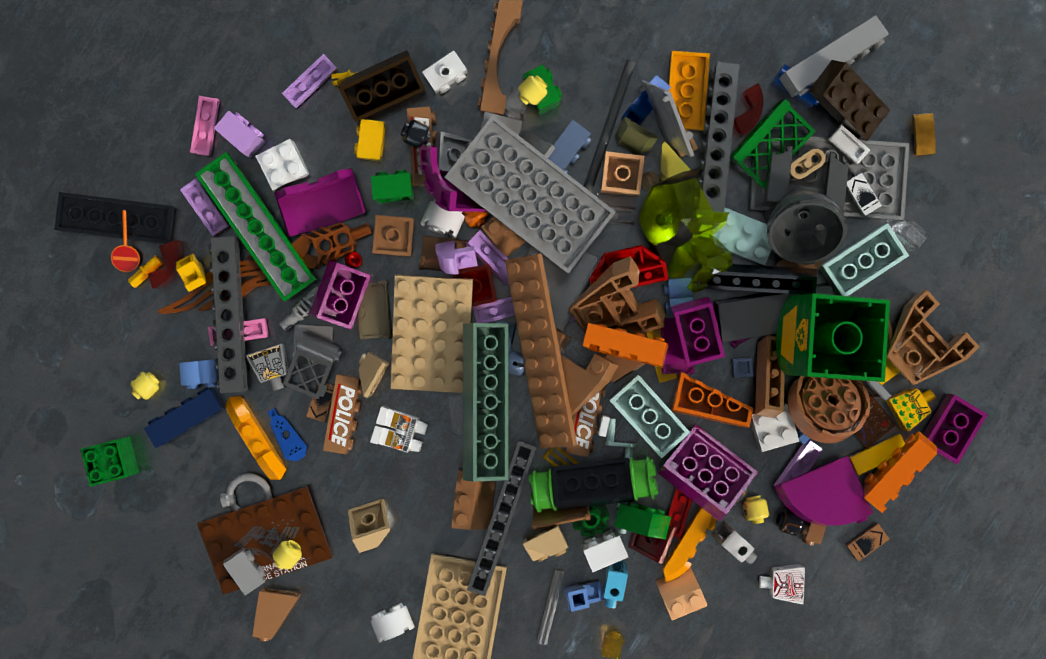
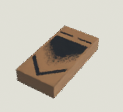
M325 383L328 388L324 397L320 396L319 399L312 397L306 417L326 422L334 391V385L330 383ZM316 384L315 393L318 391V384Z
M876 523L846 544V546L859 562L890 539L881 526Z

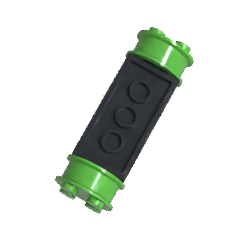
M647 456L644 460L636 461L633 458H630V460L629 458L557 466L549 468L547 472L539 473L533 470L532 474H529V483L533 488V493L530 494L531 504L535 506L538 513H541L542 509L550 508L557 511L638 501V498L650 496L652 499H655V495H658V486L655 478L653 479V476H656L655 464L653 459L650 460L649 456Z

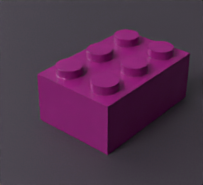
M329 260L309 314L318 319L352 329L371 275Z
M709 297L671 306L683 359L687 367L725 357L713 304Z
M947 393L923 435L937 446V454L951 463L958 464L988 414L955 394Z

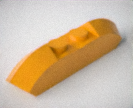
M242 396L229 397L225 405L227 413L254 459L270 480H281L286 471L285 464Z
M698 506L685 527L681 539L677 540L661 566L666 583L677 579L690 568L692 564L687 560L689 558L692 559L697 551L695 547L698 542H702L707 535L706 529L713 531L717 519L700 506Z

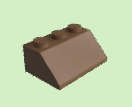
M495 217L481 226L486 235L506 257L526 242Z
M463 468L458 469L451 528L466 530L488 529L492 518L496 481L463 480Z

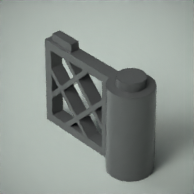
M303 332L298 341L296 352L283 385L316 399H319L320 396L324 397L328 388L325 383L334 361L338 362L342 353L339 350L340 346ZM299 355L307 359L308 366L300 369L297 362ZM320 363L327 366L325 373L318 376L314 365ZM310 367L314 378L305 381L301 371ZM298 372L302 383L296 385L289 382L291 375ZM316 380L319 386L317 393L310 391L307 383Z

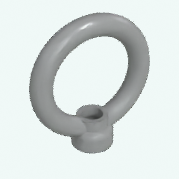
M252 473L238 475L228 484L226 492L220 494L221 505L223 508L230 507L232 511L241 508L236 504L234 494L236 486L241 482L252 481L260 485L264 492V500L272 498L271 488L266 480L259 475Z

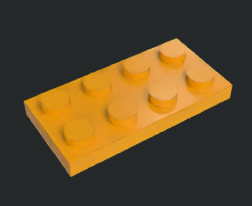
M671 51L668 84L671 88L669 92L672 94L684 129L704 130L710 53Z

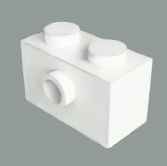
M454 50L422 71L423 76L436 94L439 92L441 94L445 93L450 89L451 84L463 81L468 73Z

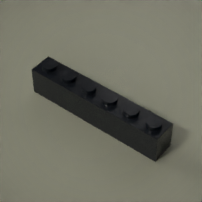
M700 262L697 282H702L697 283V288L800 295L816 294L818 269ZM714 269L720 271L718 273L712 274Z

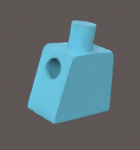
M621 560L606 567L603 584V598L606 599V607L616 608L617 601H623L628 577L626 561Z

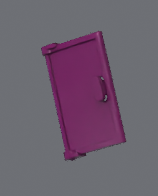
M665 318L664 327L661 328V338L665 339L668 349L662 374L680 372L690 375L695 374L694 365L687 367L684 362L674 319Z

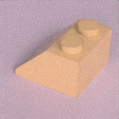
M691 567L673 581L666 583L664 577L655 580L672 621L708 606Z

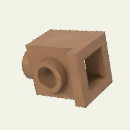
M806 522L805 530L801 531L802 542L812 546L814 543L821 544L826 526Z

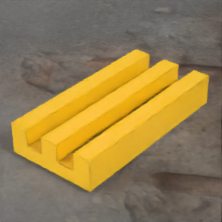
M561 447L556 448L572 463L580 464ZM549 448L542 456L553 467L559 465L548 457L549 454L554 456L564 466L570 465L553 451L554 448Z

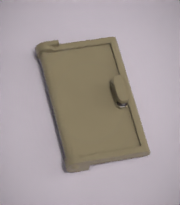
M386 280L368 283L357 313L359 340L393 338L387 289L388 281Z

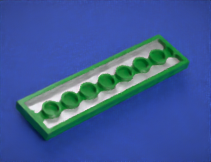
M225 152L195 173L284 302L317 280L228 152Z

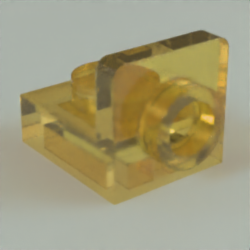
M613 630L610 633L605 632L601 656L620 659L622 646L625 642L624 635Z

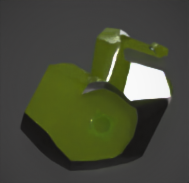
M702 168L678 173L654 185L649 191L639 214L640 227L650 250L666 262L667 273L673 279L682 278L697 261L702 264L701 270L687 287L692 292H700L707 288V283L719 272L727 271L733 264L731 252L713 235L723 228L730 212H713L696 178L697 173Z

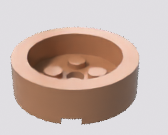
M799 376L790 387L788 409L795 425L807 437L821 443H837L850 437L863 427L870 413V398L864 383L859 380ZM828 396H832L836 400L835 405L827 401Z

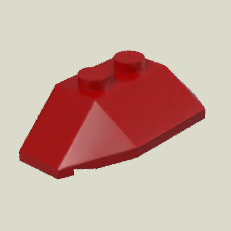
M643 245L607 252L602 255L589 277L590 285L612 263L630 256L640 270L638 286L669 280L666 262Z

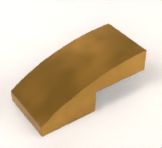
M933 113L913 114L914 154L916 156L935 154L936 139Z

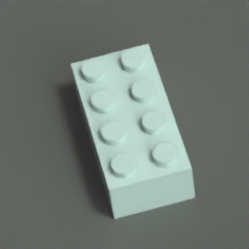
M724 208L721 218L699 215L692 232L693 236L691 239L760 266H765L772 249L767 239V224Z
M887 223L876 228L824 262L819 270L828 284L834 288L837 296H848L909 255Z
M638 374L608 399L661 458L690 433Z

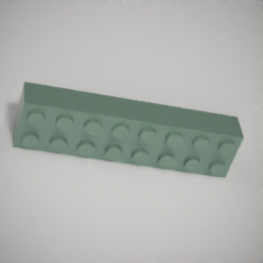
M463 324V480L466 481L508 480V324Z

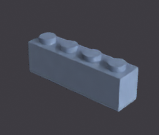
M572 120L553 145L555 149L548 159L568 173L566 169L570 163L574 164L580 156L577 154L580 149H586L591 142V139H589L591 133Z

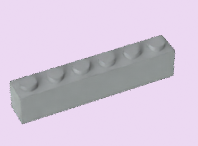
M874 16L787 70L779 80L791 97L797 94L802 96L810 90L809 87L816 82L831 60L846 62L850 66L855 62L854 58L857 56L862 58L870 52V48L874 47L877 49L885 43L883 39L889 33L878 17Z

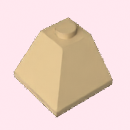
M368 352L367 355L363 354L359 360L362 392L366 398L373 395L390 364L372 352Z
M384 498L348 510L352 541L359 553L378 547L390 531Z

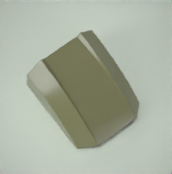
M624 117L614 136L617 146H621L634 155L647 156L658 139L657 135Z

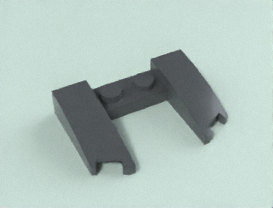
M792 146L786 147V152L776 155L775 151L771 152L764 201L779 203L794 191L808 189L830 197L842 211L844 210L848 176L847 162L842 164L835 159V153L829 152L824 188L819 189L789 184Z

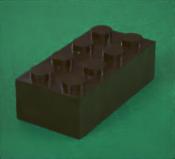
M407 50L337 82L341 95L355 122L425 91Z
M831 60L808 91L840 125L842 124L857 139L865 141L869 140L890 111L846 62Z

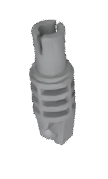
M318 287L304 295L303 299L299 300V303L296 302L295 307H291V312L279 322V325L286 332L295 323L304 320V316L307 317L309 315L308 313L312 308L319 289Z

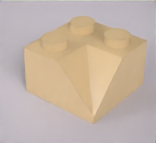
M559 525L542 528L523 538V546L533 562L536 560L538 562L543 561L553 555L556 557L560 556L568 548V542Z

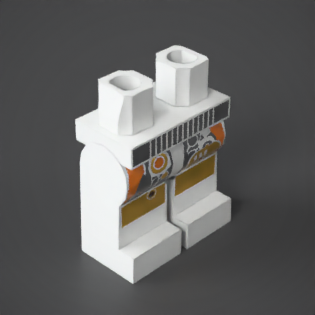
M382 406L376 424L379 425L375 426L370 442L404 452H420L423 442L414 439L415 432L425 435L428 424L419 421L420 418Z

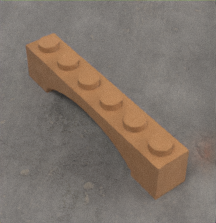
M499 0V2H495L494 14H497L496 21H492L490 30L493 33V39L488 41L487 47L490 56L489 59H485L484 70L487 71L486 78H482L481 89H484L483 97L479 96L478 108H481V114L489 112L504 116L507 97L502 95L498 83V57L506 35L515 23L520 24L522 0Z

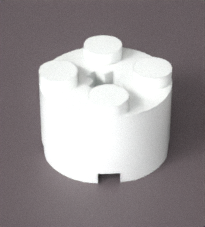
M435 199L430 201L420 224L424 226L426 223L429 225L428 229L447 238L450 234L452 239H456L465 218L462 211H446L435 203Z
M403 603L392 606L389 609L390 612L386 613L383 610L371 616L372 620L370 621L379 643L405 633V630H411L415 627L407 606H404Z

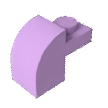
M454 241L435 244L439 267L444 273L459 274V269L478 266L474 246L456 249Z

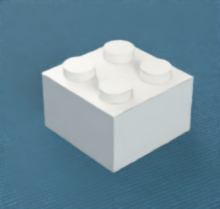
M291 139L256 155L274 192L284 187L292 186L311 176L294 141Z
M784 403V412L774 418L755 415V411L752 412L750 423L759 451L764 452L800 442L787 403Z
M613 529L606 530L602 533V536L588 538L582 544L592 572L628 558L617 529L614 531Z

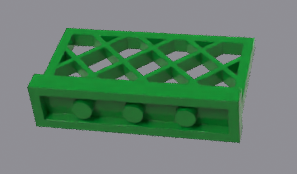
M786 99L779 100L730 155V160L742 168L762 189L766 187L767 179L762 182L758 178V169H769L771 141H780V152L776 153L778 155L784 153V140H793V157L815 132L790 106L791 104ZM787 112L793 116V124H784L783 116ZM793 126V138H784V127ZM797 126H804L808 133L804 137L797 138ZM773 127H780V139H771L770 131ZM767 141V153H758L757 145L760 142ZM759 155H767L768 167H758ZM747 156H754L753 168H748L743 163Z

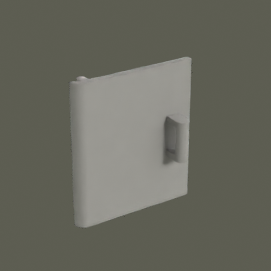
M641 80L640 82L644 85L640 86L639 90H646L665 142L690 157L695 156L689 142L693 134L684 129L671 92Z
M531 246L527 256L541 254ZM587 252L582 255L568 274L542 254L555 328L563 332L573 316L569 311V307L586 291L590 283L589 277L600 260ZM509 288V290H508V292H507L505 298L511 296L510 288Z

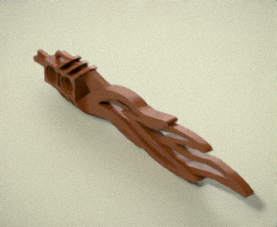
M339 222L329 227L321 226L319 231L311 230L310 232L312 233L309 235L303 233L292 245L308 268H315L317 270L322 264L327 266L329 260L337 262L339 257L352 253L354 245L357 244L356 239L369 235L372 231L368 223L351 229L350 226H345L343 222ZM339 226H342V228H339V229L334 230V231L332 230V229H334V228H337V227H339ZM342 233H345L348 237L347 242L344 244L339 241V236ZM325 240L330 243V247L326 251L321 246ZM312 244L314 245L318 257L308 254L312 247ZM350 247L349 250L342 252L343 249ZM252 255L247 257L250 260L240 261V266H243L240 267L241 277L253 276L241 284L242 298L257 287L272 285L269 280L262 282L267 277L262 270H259L261 268ZM227 271L222 273V280L229 278ZM208 272L205 274V284L194 289L184 298L159 309L158 313L171 314L187 311L214 295L209 290L195 302L182 308H176L195 297L205 287L210 285L211 281H213V273ZM230 295L227 296L224 300H229ZM214 299L200 307L198 310L206 311L212 309V301Z

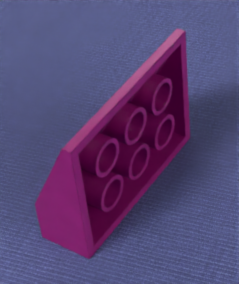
M697 424L658 472L659 475L718 521H721L728 514L758 473V471Z

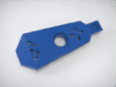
M274 408L268 411L272 419L270 425L285 459L298 461L305 457L307 445L285 417L278 416ZM284 431L289 432L288 438L283 437Z

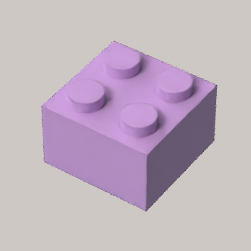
M228 111L214 129L240 152L252 159L266 143L262 138L264 134L253 125L248 126L250 122L238 112L233 114Z

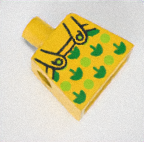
M911 388L894 394L885 401L901 429L908 432L932 412L928 403L935 400L936 397L931 389L921 394L918 388Z

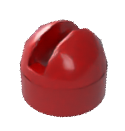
M357 252L349 253L344 258L347 267L355 268L361 264V257Z

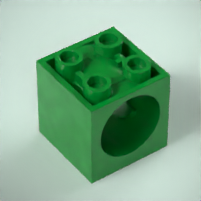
M130 436L80 449L90 487L139 473Z

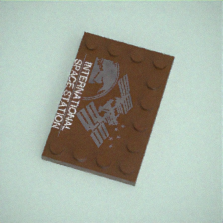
M307 486L197 523L223 595L240 589L224 567L223 562L243 547L246 551L250 550L255 557L253 561L257 567L260 565L266 573L264 576L265 581L333 557ZM282 541H295L301 547L302 556L292 569H279L274 564L273 552Z

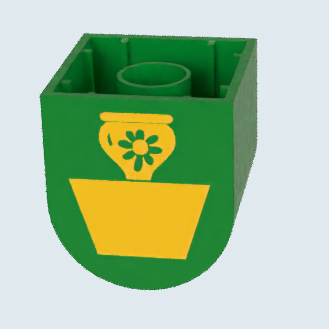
M813 293L789 297L782 307L776 332L777 359L782 372L791 376L885 382L890 300Z

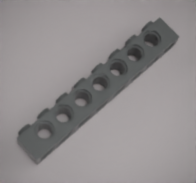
M716 62L715 67L710 70L709 79L712 80V86H709L707 95L710 98V104H707L705 116H708V123L705 122L703 134H706V141L702 142L701 152L704 153V159H701L699 168H702L699 170L702 171V178L698 179L697 189L700 190V197L697 196L695 208H698V215L721 218L724 213L740 64ZM719 82H724L727 87L720 86ZM717 100L724 101L725 105H719ZM715 118H720L723 123H717ZM718 136L721 142L714 141L712 137ZM710 155H717L719 160H713ZM708 173L716 174L717 179H711ZM706 192H713L715 194V197H708Z
M234 236L211 238L208 248L209 253L212 254V262H210V272L213 273L211 291L214 293L212 310L215 312L216 319L213 321V329L216 331L217 339L214 340V347L218 353L215 366L219 370L216 384L217 388L220 389V393L248 391L239 238ZM223 252H226L228 255V259L225 262H222L220 259ZM225 271L229 274L226 282L221 278L222 273ZM226 290L230 293V298L227 301L223 299V293ZM226 310H229L231 312V318L229 320H226L224 318V312ZM227 329L232 331V337L229 340L225 337ZM229 348L234 353L231 359L226 356V351ZM229 368H232L235 372L233 378L227 375Z
M520 441L517 442L508 468V480H504L467 587L468 591L486 596L536 450L534 446Z

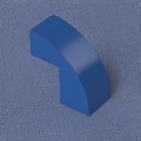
M657 75L649 82L667 91L671 88ZM646 90L629 106L621 118L624 119L626 117L641 125L653 110Z

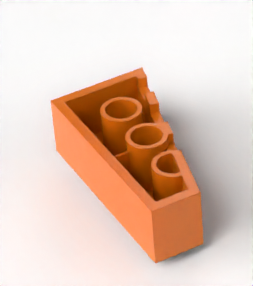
M588 323L583 347L587 350L663 368L668 344L664 342L665 339L659 337L650 339L646 338V335L634 332V334L626 333L627 330L615 328L614 330L603 324L595 325Z
M683 372L678 374L671 406L672 412L741 428L750 427L752 407L703 384L697 379L695 380L687 376Z
M920 431L915 435L911 434L901 448L898 447L893 451L892 457L888 461L884 460L881 462L878 470L874 474L870 473L865 478L864 499L883 513L887 509L885 504L890 498L894 501L899 496L898 493L902 485L908 486L912 482L915 471L920 473L937 455V446Z

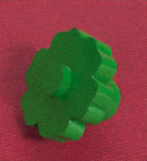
M606 505L589 506L590 520L572 522L573 528L580 530L581 535L584 537L592 538L595 536V533L602 534L608 528L606 520L610 517Z

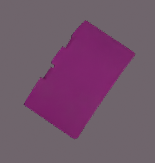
M421 145L419 147L420 170H424L426 178L424 181L425 188L428 194L433 195L436 200L435 203L440 208L446 211H486L444 178L447 174L439 171L436 146Z
M352 168L335 171L318 178V181L309 185L308 182L284 187L274 193L288 236L307 233L311 230L320 229L319 227L321 226L327 227L365 213Z

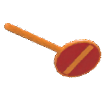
M123 210V245H119L112 251L111 261L118 270L131 272L138 267L140 256L135 248L127 245L126 210Z

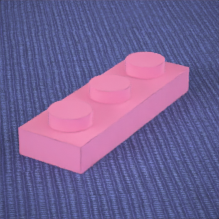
M199 96L190 153L211 156L219 99Z
M266 318L244 321L245 341L269 337ZM213 326L208 327L210 346H214V340L217 339ZM230 329L225 331V337L228 340L232 337Z

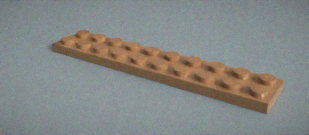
M542 253L506 259V270L522 355L525 359L524 365L540 449L575 446L577 441Z

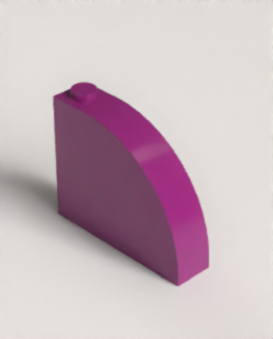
M848 456L838 458L774 486L780 499L791 512L806 522L815 525L839 526L853 522L859 524L867 521V516L873 514L869 502L864 499V491Z

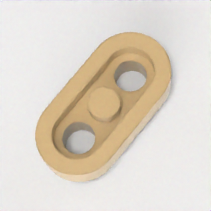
M812 149L792 162L790 176L793 179L800 180L820 168L825 163L826 157L824 152L820 149ZM812 156H815L817 158L816 163L812 162ZM800 167L801 173H796L795 168Z

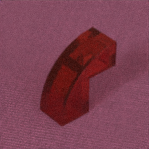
M759 83L742 93L751 110L734 118L733 126L740 138L750 132L761 117L764 101Z
M176 240L159 246L166 268L148 274L152 289H160L166 286L178 275L176 262L184 258L182 241Z

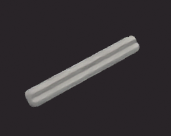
M561 570L554 571L540 625L537 643L542 645L547 644L564 578V572Z

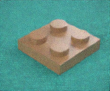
M375 215L372 253L411 257L414 218Z

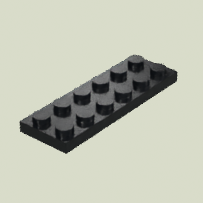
M59 192L54 230L123 239L122 211L126 210L127 239L170 244L175 207Z

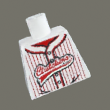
M801 564L771 567L770 577H759V588H769V595L774 599L803 604L805 567Z

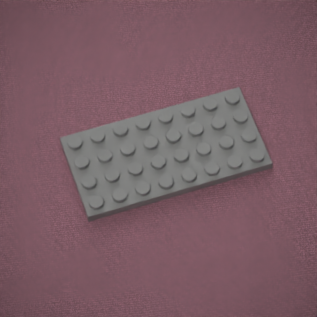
M493 115L444 177L567 274L616 213V211Z
M771 134V139H780V134ZM784 135V138H793V135ZM810 137L792 157L791 163L812 149H820L824 152L826 159L820 168L803 179L796 180L790 176L789 184L823 189L829 152L835 153V159L842 164L848 163L847 181L860 173L864 175L882 206L863 216L846 188L844 210L842 211L845 217L904 220L910 143L860 140L870 151L858 165H855L827 140L828 138ZM784 140V152H786V147H793V140ZM767 141L760 142L757 145L758 153H767ZM771 141V152H780V141ZM767 155L758 156V167H768ZM753 156L752 168L754 167V156ZM812 156V162L816 163L817 158L815 156ZM800 167L795 168L796 173H801ZM758 169V178L764 182L768 176V169ZM752 178L749 210L769 211L774 209L778 202L764 201L765 188L762 189Z

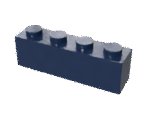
M206 387L197 392L198 396L194 399L189 397L182 401V406L175 409V407H172L165 411L164 417L160 419L156 417L148 422L149 426L145 427L144 430L154 447L163 446L225 409V405L215 388L208 390Z

